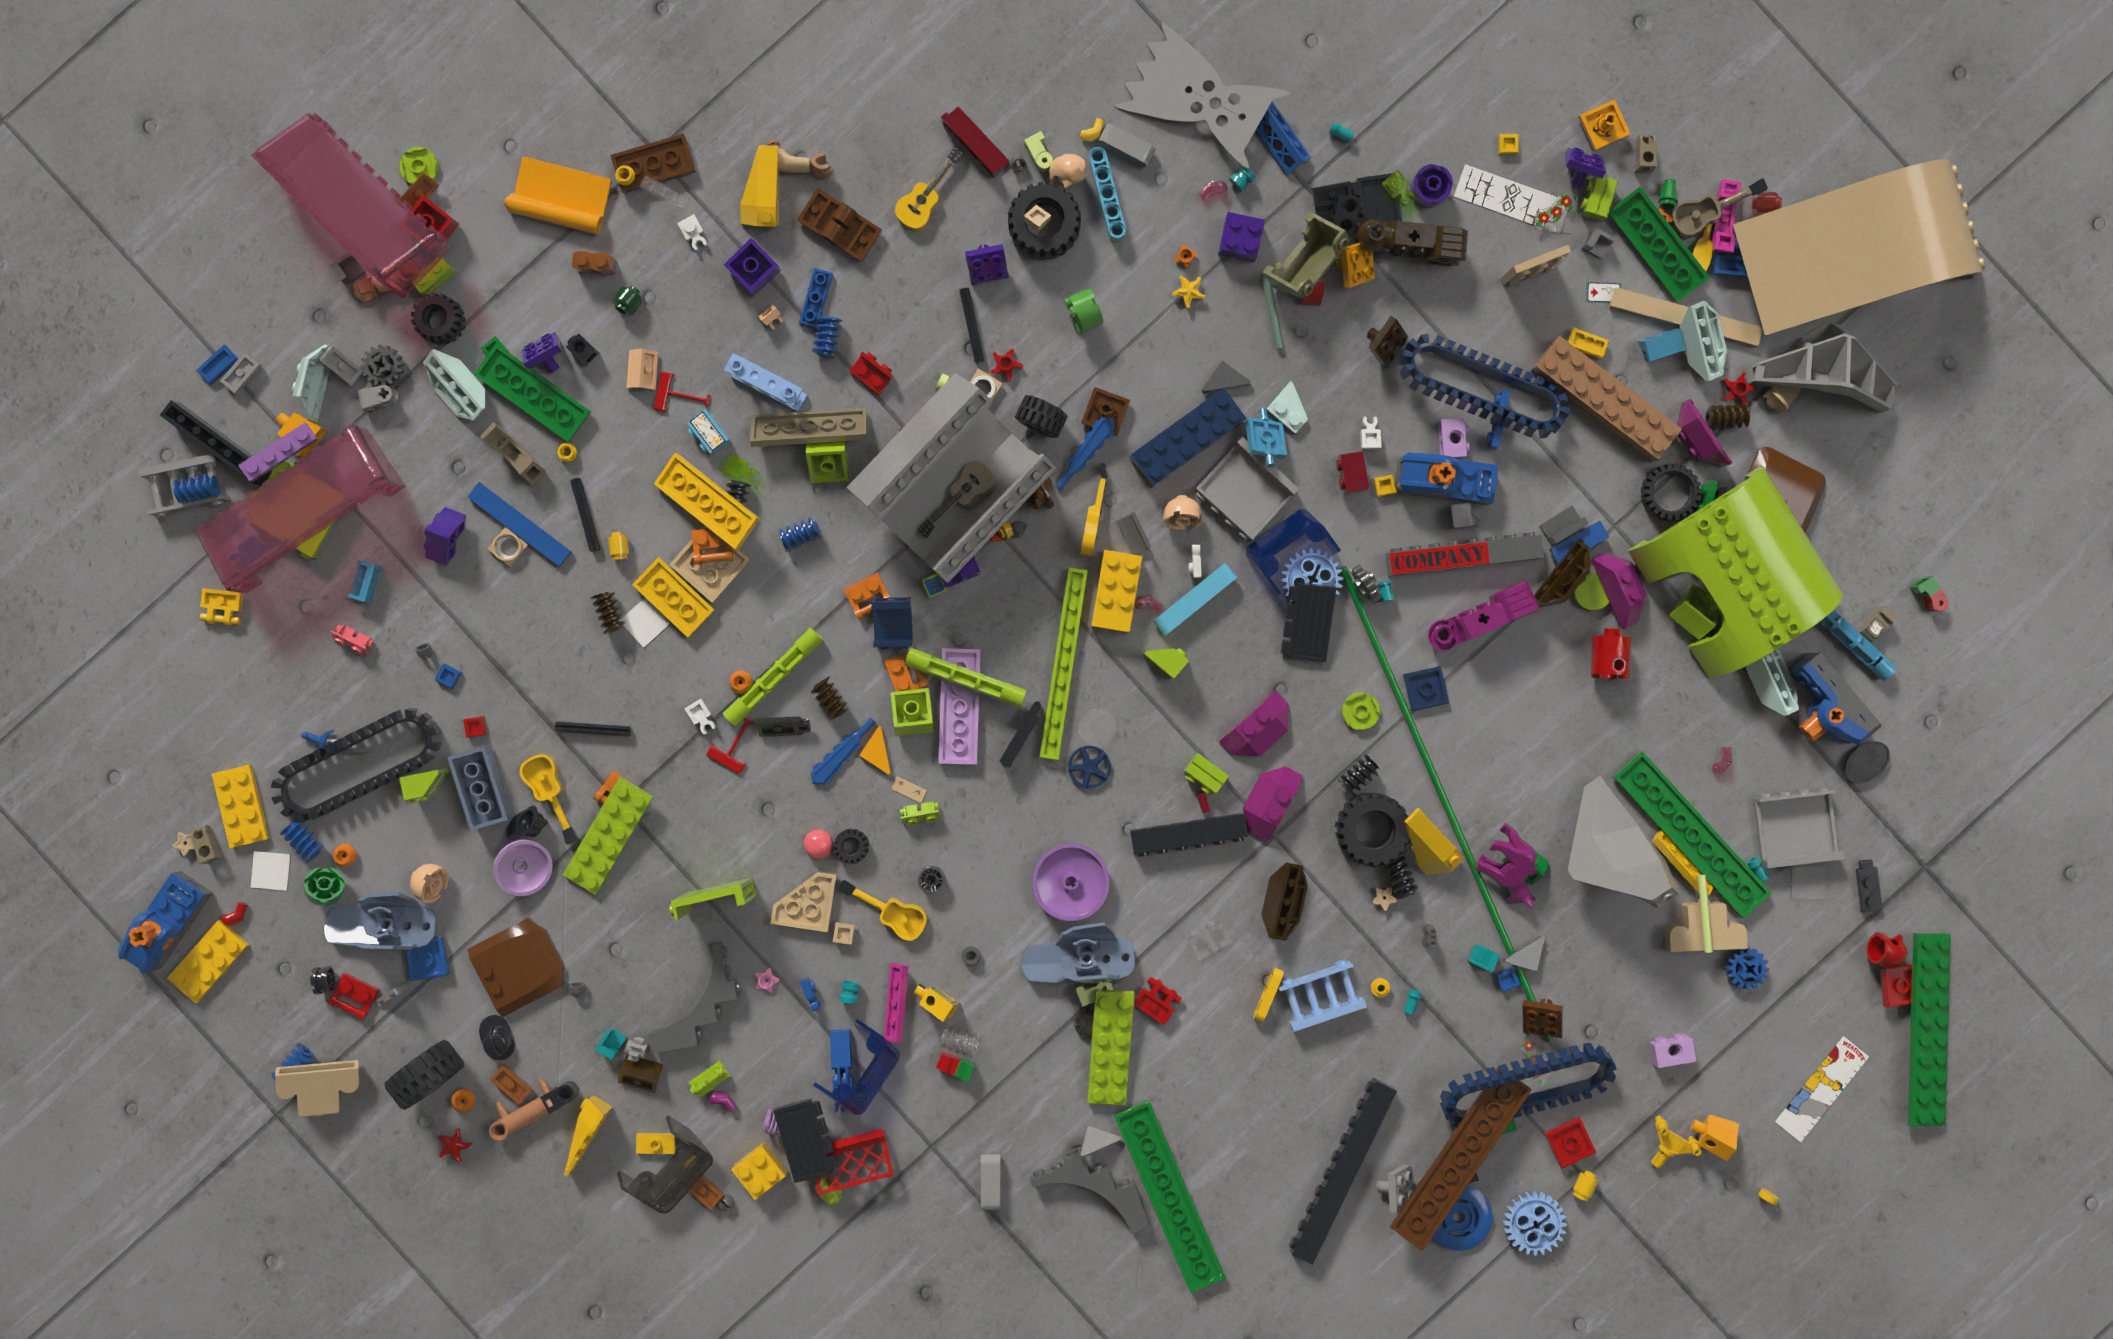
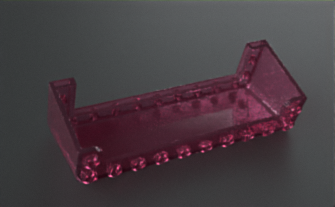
M310 112L251 154L376 280L401 298H404L452 249L446 244L448 239L431 226L429 228L425 225L428 221L419 213L415 215L412 212L414 208L406 200L402 202L399 199L401 195L394 188L389 189L387 187L389 183L380 175L376 177L373 174L375 170L367 162L363 164L361 162L363 158L355 150L351 152L348 149L350 145L341 137L337 139L335 137L337 133L333 130V127L317 113L313 115Z
M353 425L346 426L341 434L330 437L326 440V444L312 449L310 455L297 459L294 462L295 465L289 469L281 470L273 480H266L262 483L261 488L248 492L245 495L246 498L232 503L229 506L230 509L217 513L212 521L197 527L196 535L227 591L249 593L263 583L260 577L255 575L375 494L378 493L391 497L406 487L368 429Z

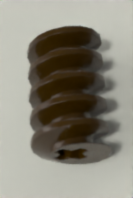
M1738 404L1733 406L1725 405V407L1723 405H1711L1706 412L1705 419L1710 429L1712 424L1715 429H1719L1720 424L1722 429H1726L1727 424H1729L1730 429H1733L1735 423L1738 429L1742 428L1743 423L1747 428L1750 422V410L1746 404L1740 406Z
M605 592L590 598L597 599L593 602V606L599 607L595 612L602 614L598 617L599 621H605L601 624V628H607L603 634L620 630L621 626L626 623L625 621H619L623 614L616 613L621 609L620 607H614L618 600H611L615 592Z
M829 676L816 684L811 694L818 693L815 700H822L819 706H827L823 712L825 714L831 713L828 719L832 720L841 716L850 708L844 709L847 702L840 703L842 695L835 696L839 690L831 689L834 683H827L830 679Z

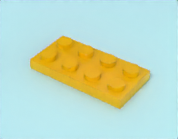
M660 557L632 584L687 638L715 611Z
M252 764L213 773V783L229 849L270 839Z
M218 920L167 979L195 1004L199 1003L250 944L229 926H225L221 920Z

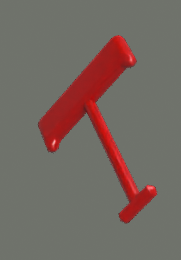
M661 372L654 404L655 410L667 411L665 407L668 394L705 402V407L709 406V394L705 399L669 391L671 379L675 375L670 372Z
M747 717L744 719L746 722L727 754L715 748L714 744L710 746L706 754L737 774L742 772L746 763H741L730 755L748 724H754V721Z

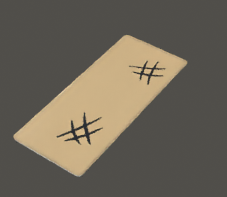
M898 776L891 788L919 803L922 802L927 790Z

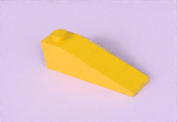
M758 145L740 203L741 224L769 227L779 225L778 146Z
M1417 808L1404 821L1408 837L1413 845L1411 848L1412 852L1415 853V863L1426 876L1452 872L1465 859L1421 809Z
M594 1095L589 1099L585 1098L580 1106L582 1111L578 1116L564 1173L567 1177L572 1173L613 1108Z

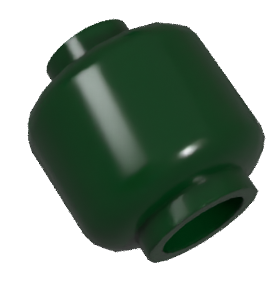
M633 286L621 287L613 300L615 309L626 316L634 314L642 303L640 291Z

